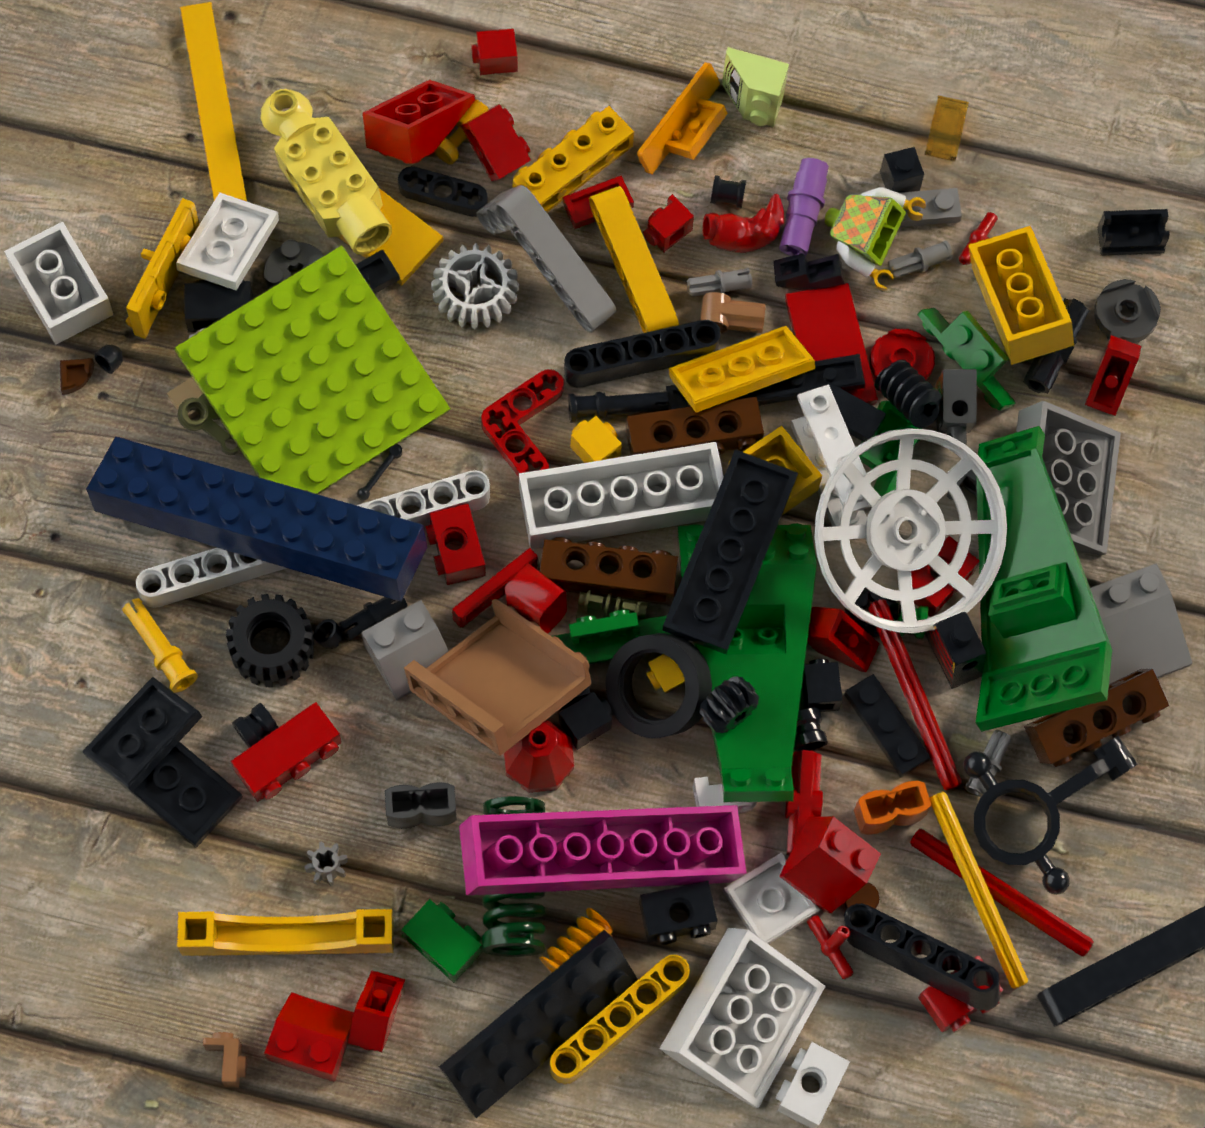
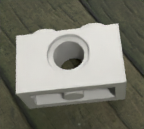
M811 1042L807 1051L800 1048L791 1066L797 1072L792 1082L784 1080L775 1098L781 1101L777 1111L809 1128H818L850 1061L814 1042ZM807 1076L814 1077L819 1082V1091L815 1093L805 1091L801 1085V1079Z

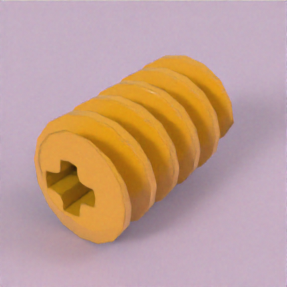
M588 907L586 909L588 918L579 916L576 919L578 928L573 926L567 928L566 932L569 939L559 936L557 938L559 949L553 946L547 949L550 959L543 956L539 957L540 961L551 973L603 930L611 935L613 932L612 927L597 911Z

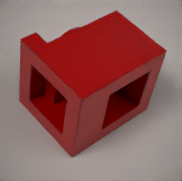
M672 194L668 197L667 207L664 209L660 207L650 215L648 228L643 231V235L650 245H657L664 253L693 230L694 215Z

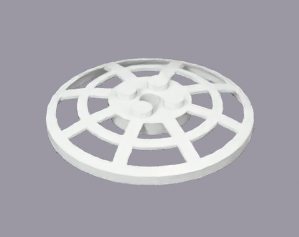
M911 428L885 432L868 439L854 448L839 463L829 477L821 494L816 512L814 534L816 554L822 574L831 591L842 605L859 619L875 627L893 632L920 633L934 630L933 625L964 611L968 613L983 598L999 571L1007 536L1006 511L1000 488L992 472L982 459L967 445L949 435L933 430ZM900 439L898 460L880 464L864 476L852 463L857 457L874 446ZM914 439L939 444L954 452L961 460L946 473L931 463L912 459ZM911 469L924 472L934 477L938 482L926 494L917 490H910ZM897 470L896 490L888 492L881 497L870 483L883 474ZM970 470L978 477L985 491L991 520H971L967 500L957 485V482ZM843 473L853 485V489L844 503L840 525L824 527V516L829 497L837 480ZM947 491L956 504L959 521H945L943 513L937 504ZM861 495L872 507L867 516L866 525H849L853 507ZM907 520L912 526V533L904 540L899 534V527L902 522ZM959 534L956 552L948 565L938 553L943 546L945 535ZM971 534H991L986 562L978 579L972 586L957 572L962 567L967 556ZM866 538L872 556L862 569L853 556L850 539ZM840 540L844 560L855 577L845 593L838 586L829 569L824 541ZM882 564L897 570L899 590L885 588L871 580ZM929 565L939 574L929 584L912 589L911 571ZM948 583L963 596L955 605L938 615L923 620L916 619L914 600L933 595ZM864 588L880 597L900 601L903 621H891L876 617L861 609L855 602Z

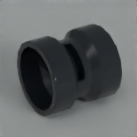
M262 703L251 708V713L246 717L240 716L232 722L235 730L248 748L279 728Z
M810 708L799 711L794 746L796 752L802 750L812 751L828 744L826 732L820 729L822 716L819 709Z

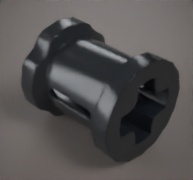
M715 175L710 203L715 204L717 201L736 204L737 208L742 209L747 180L734 182L723 180L719 175Z

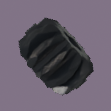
M734 676L729 680H724L721 685L715 687L707 695V698L701 703L699 713L704 717L705 723L710 728L712 727L716 733H727L730 729H735L738 724L743 723L752 714V711L757 708L759 696L755 693L753 686L746 682L743 677Z

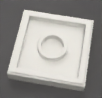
M782 852L723 888L724 894L747 929L767 944L775 941L820 911L816 904L779 877L787 861Z

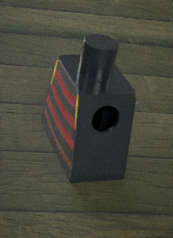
M965 611L933 625L934 630L925 632V636L951 689L982 677L986 651Z

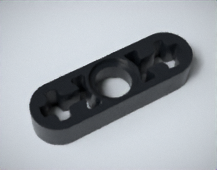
M415 166L404 168L398 176L400 193L405 198L471 217H476L477 211L488 203L487 191L479 184ZM413 178L418 179V184H414L413 188L408 187L407 182H411ZM429 181V192L426 193L425 187H427V182ZM440 185H446L452 189V193L446 198H440L435 195L434 190ZM460 190V191H461V196H459V201L457 202V201H456V200H457V197H458V192H457V191ZM473 195L478 196L479 201H476L474 205L468 203V199H472Z

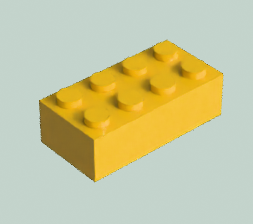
M1031 225L969 244L973 273L1011 365L1074 346L1072 321Z

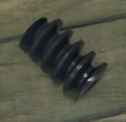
M898 360L883 369L876 377L874 383L876 390L880 391L913 426L925 428L937 419L940 412L939 405L942 395L938 390L934 389L931 383L926 381L924 376L911 367L908 361Z

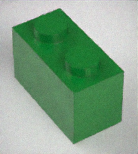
M429 899L401 929L402 937L448 979L455 983L482 954V945L479 943L482 938L470 926L466 925L462 928L453 919L456 915L444 903L440 902L436 905Z

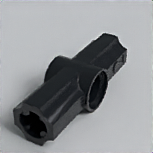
M1064 299L1063 301L1072 321L1074 346L1034 358L1023 380L1032 391L1049 393L1062 365H1066L1075 347L1076 337L1090 311L1085 307L1084 303L1076 299Z

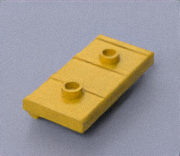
M182 198L155 252L144 248L141 252V257L150 262L126 307L129 316L126 319V324L132 327L135 336L143 339L147 338L149 330L159 310L163 307L179 273L176 262L200 225L195 203Z

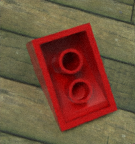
M427 80L363 112L366 148L380 152L381 155L402 160L406 164L418 163L422 158L435 152L475 102V94Z

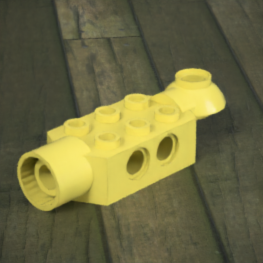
M288 89L275 91L265 100L261 108L260 119L264 128L271 134L281 137L274 150L279 167L328 238L343 235L352 250L359 255L368 254L381 247L389 239L392 233V226L380 211L383 203L376 182L329 117L312 118L313 109L310 101L300 92ZM290 108L287 111H281L282 109Z

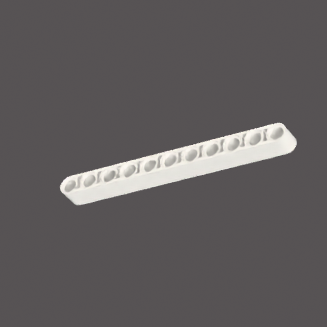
M477 470L468 471L357 506L423 524L424 527L430 525V513L468 503L471 512L484 508L490 500V483L487 475ZM472 486H479L483 489L481 493L476 495L467 492L468 488ZM444 495L452 499L447 504H438L435 501L439 496ZM409 505H415L420 508L414 514H407L403 511ZM214 548L141 571L136 579V588L146 606L157 608L286 568L258 559L253 563H245L242 561L245 557L244 555L221 548ZM221 563L226 565L224 571L220 573L210 571L215 564ZM185 573L194 575L193 579L187 583L178 582V578ZM152 583L161 585L160 589L154 593L145 592L146 587Z

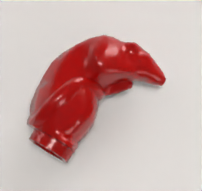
M776 193L773 194L767 207L761 208L752 218H743L732 213L719 215L710 212L705 214L702 225L704 239L708 240L710 245L728 252L748 253L765 247L777 238L779 229L784 224V208L780 196Z

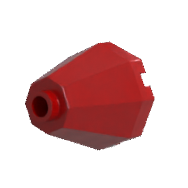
M544 721L504 753L506 776L513 782L515 780L528 793L557 790L566 776H569L574 770L571 737L552 722Z

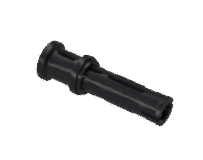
M663 391L606 396L605 393L596 392L595 395L575 397L574 393L568 394L570 423H576L577 419L593 418L595 416L603 421L607 419V415L669 410V405L667 404L669 402L668 393Z

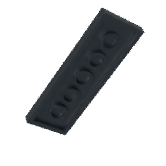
M738 450L734 451L667 614L662 631L727 655L796 482L798 472Z
M603 930L442 1063L439 1068L469 1112L477 1119L551 1057L558 1047L638 979L612 936Z

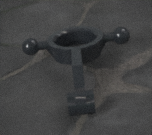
M1119 736L1093 752L1098 761L1049 793L1041 786L1027 780H1006L998 783L990 772L991 761L989 757L980 751L969 753L964 760V770L970 777L978 778L987 791L979 799L974 812V833L980 847L992 859L1007 865H1028L1035 862L1043 873L1042 884L1044 889L1053 895L1064 893L1070 885V877L1064 869L1055 867L1047 856V853L1054 847L1060 832V813L1056 805L1106 773L1114 781L1138 765ZM1008 793H1023L1033 797L1042 806L1047 817V831L1043 840L1034 849L1025 853H1009L998 848L991 841L986 830V814L990 805L998 797Z

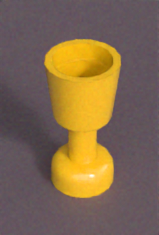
M475 99V102L457 123L458 129L449 139L445 138L435 150V154L445 163L452 165L459 157L457 148L467 138L460 125L489 108L481 101Z

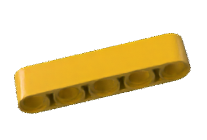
M618 186L590 196L589 203L593 216L642 332L646 333L679 325L673 305L622 187Z
M679 955L666 956L558 1047L550 1059V1074L553 1079L561 1084H571L678 994L687 984L690 973L687 961ZM674 966L681 970L683 977L678 981H670L665 977L663 971L668 967ZM642 989H649L656 995V1000L651 1004H644L638 1000L637 993ZM615 1012H624L628 1015L630 1022L624 1027H617L610 1021V1016ZM591 1034L598 1035L603 1041V1045L597 1050H590L584 1046L583 1039ZM563 1057H568L575 1062L576 1068L570 1073H561L556 1067V1062Z

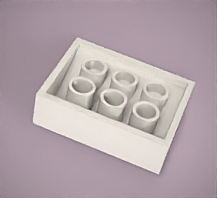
M728 928L659 1049L687 1069L749 1105L759 1108L821 996L825 985L748 929Z

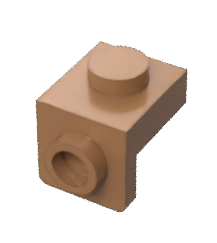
M228 1032L212 1033V1038L204 1037L203 1046L206 1051H224L221 1080L225 1087L239 1088L240 1078H246L247 1056H241L242 1044L239 1038H234V1034Z

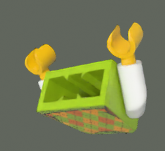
M884 187L863 192L861 195H849L846 197L841 210L830 208L825 215V224L828 227H832L830 236L837 241L836 249L845 263L864 277H872L875 286L881 291H886L887 288L878 282V278L886 275L893 280V275L889 270H877L875 266L882 265L906 214L905 210H907V215L911 220L920 221L923 215L913 211L912 207L926 208V202L921 197H915L909 201L905 195Z

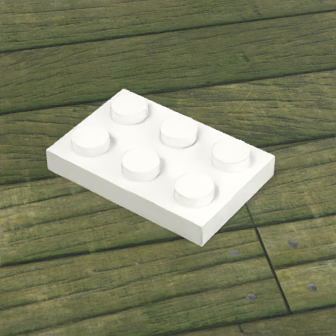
M219 192L176 262L177 271L237 291L278 223V212Z

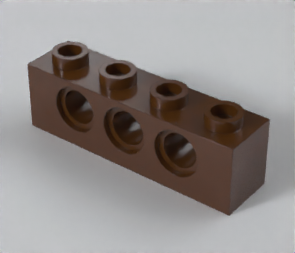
M757 397L727 401L697 413L692 407L631 415L626 418V434L630 455L711 442L717 443L719 455L725 451L735 449L743 452L764 436ZM723 425H730L735 429V431L732 433H725L720 429V427ZM690 430H698L703 434V436L699 438H693L689 436L687 432H689ZM666 435L671 440L666 443H660L655 437Z
M555 537L552 540L544 539L540 572L565 592L580 594L581 592L587 593L588 590H592L591 594L607 597L610 594L611 598L619 596L621 599L672 605L678 556H673L670 552L664 550H654L652 553L638 551L637 548L632 546L610 548L605 547L604 544L590 541L585 544L572 543L567 538ZM572 560H578L584 566L581 569L573 570L567 566V563ZM610 564L615 566L617 571L613 574H606L600 568ZM646 569L651 575L647 578H638L635 576L634 571Z
M1139 669L1110 683L1106 701L1046 715L1025 725L1024 728L1039 762L1053 764L1054 767L1071 761L1073 759L1071 754L1081 749L1083 752H1088L1102 745L1101 740L1110 735L1115 738L1132 730L1130 725L1140 720L1142 723H1147L1161 716L1159 711L1168 707L1169 703L1154 670ZM1126 696L1132 701V708L1128 713L1122 707ZM1099 710L1103 716V722L1097 728L1093 723V715ZM1067 725H1070L1074 732L1070 742H1066L1063 737V731Z

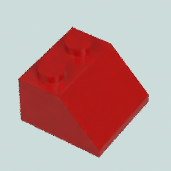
M834 816L808 817L779 877L823 911L832 913L868 883L881 853Z
M291 992L276 1018L264 1052L267 1060L335 1082L348 1046L354 1012Z

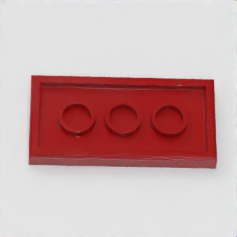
M849 283L786 294L785 302L793 334L813 357L814 361L860 354L865 388L846 392L870 405L877 404L878 398Z

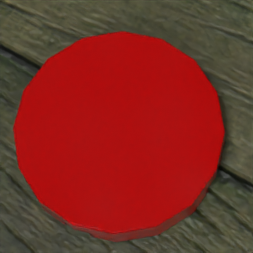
M893 329L875 341L870 354V369L876 379L878 374L898 360H906L910 363L911 367L915 368L928 381L935 366V352L932 346L930 347L929 343L926 342V338L920 333L910 329Z

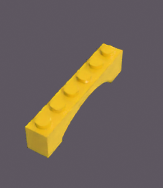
M356 909V911L348 913L299 917L239 916L214 913V911L178 912L177 948L182 956L394 953V917L392 909Z

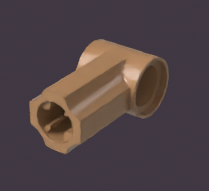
M710 292L702 297L700 320L715 322L720 328L721 334L728 330L762 333L766 304L731 300V297L724 293Z

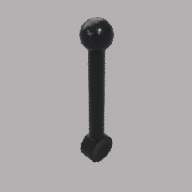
M395 444L389 448L388 457L366 486L357 491V497L360 500H367L369 498V491L394 458L401 457L402 447Z

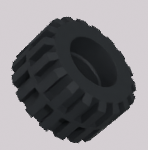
M262 594V600L255 601L254 597L248 599V606L244 608L240 605L236 609L237 617L231 616L228 622L230 629H226L227 646L235 668L239 669L240 675L245 679L249 676L251 682L259 685L260 681H264L266 687H273V682L279 681L280 686L287 685V678L292 677L295 681L300 677L299 670L306 671L310 666L308 659H313V645H315L310 620L307 619L306 612L302 607L297 608L294 600L289 599L287 602H284L283 595L276 594L275 599H269L268 594ZM266 628H281L291 636L286 647L274 654H262L251 647L252 640L256 634Z

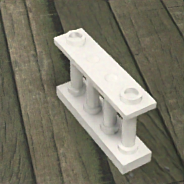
M829 384L798 394L797 399L805 416L791 421V428L799 447L822 474L818 490L820 497L831 474L839 463L855 448ZM857 457L852 463L864 476L866 471L860 457ZM843 473L835 484L826 508L832 527L840 525L844 503L853 489V485ZM861 495L853 507L849 525H866L867 516L864 509L871 506Z

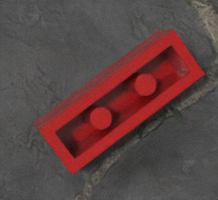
M315 702L231 760V764L240 780L254 799L259 802L263 798L268 800L276 796L283 788L281 785L291 778L297 780L303 777L311 769L310 765L320 758L326 760L333 756L339 750L338 745L342 741L338 730L317 702Z

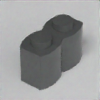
M435 782L424 785L421 788L412 785H396L385 790L388 826L408 829L421 823L429 826H446L457 821L454 785Z

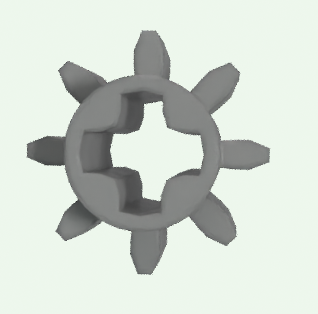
M321 841L319 842V849L315 853L307 851V856L312 860V863L304 867L306 873H316L313 879L314 884L317 885L321 880L328 881L330 886H333V879L338 875L340 877L346 876L345 871L340 865L348 862L347 855H337L339 852V845L337 843L332 848L325 847ZM329 858L332 859L333 867L326 866L322 870L319 862H327Z

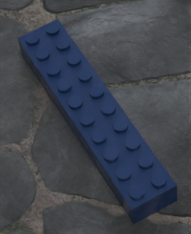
M116 436L86 488L95 512L400 602L427 549L423 524Z

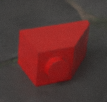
M1113 335L1110 336L1086 399V406L1116 416L1138 362L1142 346Z
M812 607L807 644L824 656L860 672H867L880 643L842 609Z
M371 970L354 1009L348 1040L349 1044L359 1046L365 1050L383 1052L392 1029L405 979Z

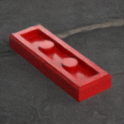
M531 548L527 549L452 608L453 621L460 628H463L490 607L492 600L495 598L499 600L505 595L506 584L527 562L537 569V554Z

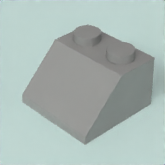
M421 600L361 632L364 647L396 701L412 693L404 671L406 665L415 660L427 668L448 652L437 625Z

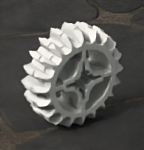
M475 243L473 250L467 251V248L462 244L459 254L450 250L448 253L449 260L441 258L439 261L440 268H435L433 272L435 279L431 282V289L434 291V302L439 303L438 310L441 314L448 312L447 319L450 322L459 318L461 328L466 325V322H471L474 330L477 328L478 322H483L488 328L491 318L500 323L502 313L509 314L511 312L510 304L517 302L516 293L519 291V283L516 281L517 271L511 269L512 262L510 259L503 260L501 250L491 254L492 249L489 245L482 251L479 250V246ZM486 271L494 274L502 286L495 284L494 280L489 279L486 276ZM473 285H478V288H473ZM449 287L456 288V292L463 294L464 302L457 299L451 293Z

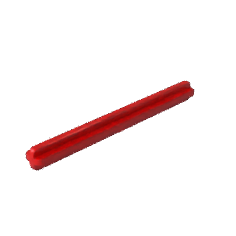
M882 599L870 604L868 610L871 614L895 621L886 600ZM876 627L944 790L954 789L962 784V780L900 632Z
M919 828L910 841L911 846L963 879L950 847L924 829ZM979 866L989 892L995 901L1083 957L1087 955L1093 946V939Z

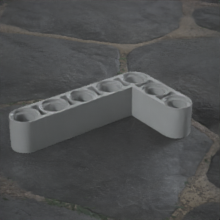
M519 185L501 192L477 211L479 221L489 233L496 235L507 230L511 231L585 330L592 333L617 312L610 297L528 188Z

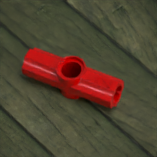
M802 750L793 753L791 772L794 798L793 801H786L785 818L788 819L786 855H790L807 818L821 817L823 791L820 790L822 754L814 751Z

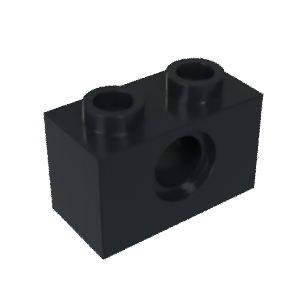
M709 881L641 894L639 898V907L647 943L656 941L658 946L668 945L676 942L679 936L690 934L693 939L702 938L710 935L711 930L716 929L718 920ZM675 908L683 909L688 914V919L681 923L675 922L670 918L669 912Z

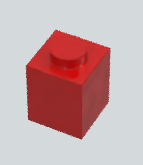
M514 28L476 32L477 44L471 45L473 64L479 63L480 75L518 72Z

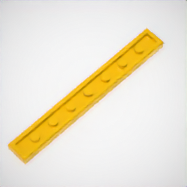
M206 2L182 6L180 9L213 198L215 200L220 192L247 201L212 3Z

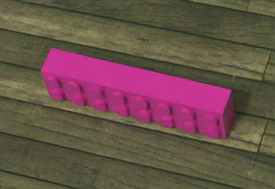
M737 805L471 815L459 825L466 896L676 886L709 881V884L732 883L746 874Z

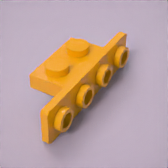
M705 62L638 150L637 156L646 173L653 174L669 152L694 160L727 116L728 112L724 105L709 101L720 85L719 78L711 63Z

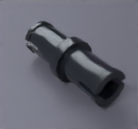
M383 597L373 604L368 602L363 605L364 609L344 621H340L339 626L343 632L349 629L344 636L348 641H351L360 635L362 631L407 607L406 600L403 598L401 602H395L396 600Z

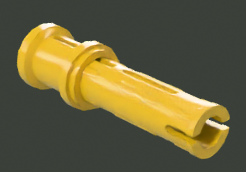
M140 598L131 600L135 605L134 608L137 613L129 602L126 603L122 608L123 613L128 617L155 656L154 666L157 670H162L168 678L171 691L178 693L190 687L197 680L198 674L195 670H190L182 659L183 652L181 649L171 646Z

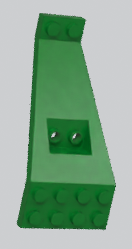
M1040 426L981 443L978 449V456L990 469L1000 488L1007 520L1006 547L1001 566L992 585L980 600L981 643L986 651V659L982 673L975 723L981 732L1106 701L1108 698L1112 647L1042 458L1045 434ZM976 476L977 520H991L985 491ZM978 534L979 575L987 559L991 534Z
M798 523L778 525L727 655L694 643L708 664L712 680V691L715 687L721 685L724 680L738 676L743 677L746 682H749L755 689V693L759 696L757 708L752 711V714L743 723L738 724L735 729H730L727 733H716L711 727L721 775L724 802L793 801L794 798L791 769L817 568L811 525ZM702 525L678 526L681 579L704 527Z

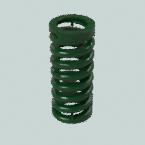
M498 797L483 803L484 815L545 813V803L542 800L531 797ZM510 805L525 806V809L523 810H505L499 808ZM545 892L484 895L483 906L488 911L482 916V921L488 930L482 935V951L486 954L505 957L532 956L545 952V944L540 940L534 939V936L545 933L544 924L539 922L505 923L498 921V919L507 916L516 918L541 917L545 914V907L536 903L506 905L497 902L505 898L518 900L540 899L545 896ZM509 935L525 936V938H509Z

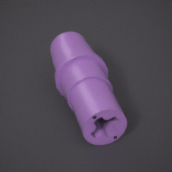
M815 158L802 159L799 171L796 173L793 189L788 192L787 200L789 205L779 249L789 256L801 253L807 256L819 211L824 208L825 199L823 195L829 166L822 160Z

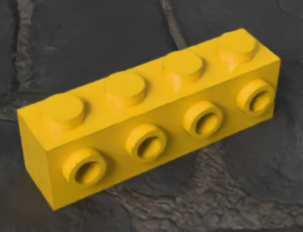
M610 106L601 112L596 111L589 116L586 123L578 130L573 129L563 137L561 143L553 149L547 148L539 155L537 161L531 166H524L519 169L512 179V188L519 185L528 188L548 213L562 202L564 196L574 193L631 149L634 143V130Z

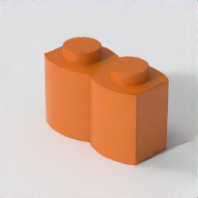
M908 781L896 786L892 791L874 790L864 794L858 799L854 808V814L860 833L873 835L888 830L893 824L908 826L921 821L927 815L932 804L924 782Z

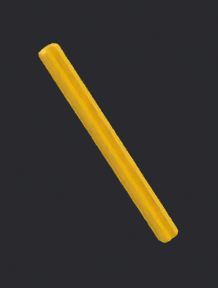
M945 792L932 795L930 801L933 811L1007 980L1013 989L1026 985L1028 978L950 800Z

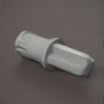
M945 240L924 249L914 248V252L890 260L888 267L893 277L898 278L918 270L925 272L927 267L953 259V254L949 243Z
M749 268L730 272L717 270L714 275L689 278L687 280V291L693 297L710 292L725 294V292L752 288V275Z
M1000 730L993 732L983 752L991 761L990 772L993 777L996 772L1001 771L1002 767L999 764L1011 742L1010 735ZM971 777L965 786L967 791L979 797H982L987 792L978 778Z

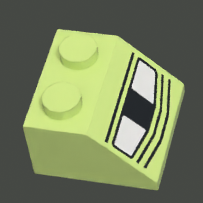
M727 48L722 85L743 119L750 120V122L758 126L768 125L774 127L784 96L789 64L734 48Z

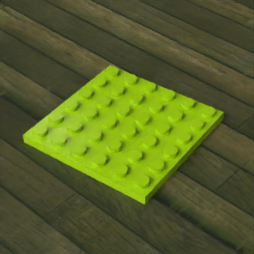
M342 245L175 347V352L257 476L304 491L308 490L315 494L326 490L383 454L395 444L402 442L443 416L451 409Z

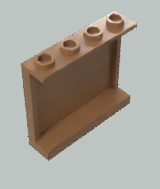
M495 598L492 600L495 613L492 619L429 667L425 668L413 660L404 667V671L412 693L501 756L592 683L589 674L590 665L583 654L580 652L575 653L566 647L558 637H551L536 622H529L519 615L515 608L506 606Z

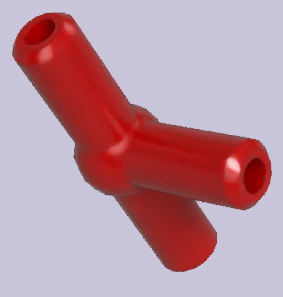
M988 212L978 228L970 234L969 242L958 258L961 264L969 265L971 263L969 244L989 239L987 236L998 220L996 214Z
M815 915L809 918L807 925L820 943L822 953L829 957L842 979L851 977L854 971L840 950V946L850 936L849 928L841 925L830 935L819 916Z

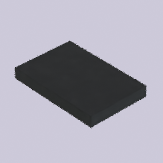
M152 677L82 752L89 760L130 792H133L203 716L197 709Z
M181 742L168 753L133 792H130L195 848L201 844L243 797L237 789Z

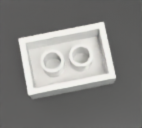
M63 221L4 251L11 270L55 345L114 315L109 298Z

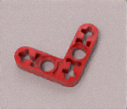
M552 369L539 372L483 410L481 415V426L484 433L518 477L519 473L529 472L528 464L524 460L528 455L529 462L534 468L541 467L540 470L549 469L546 458L520 425L556 402L562 396L564 379L560 373ZM547 381L549 384L555 382V390L551 391V389L546 388L541 391L543 389V382ZM538 392H540V401H538L536 396ZM518 397H527L531 400L532 405L529 409L521 411L514 407L513 402ZM491 416H494L496 419L502 417V428L506 431L502 437L501 429L497 424L489 425ZM511 439H519L525 446L521 452L512 453L507 450L506 443Z

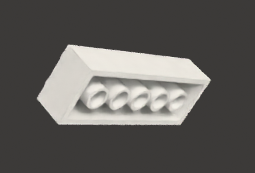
M711 442L519 473V491L530 548H543L544 539L552 540L555 537L567 538L573 543L706 521L724 478L717 443Z

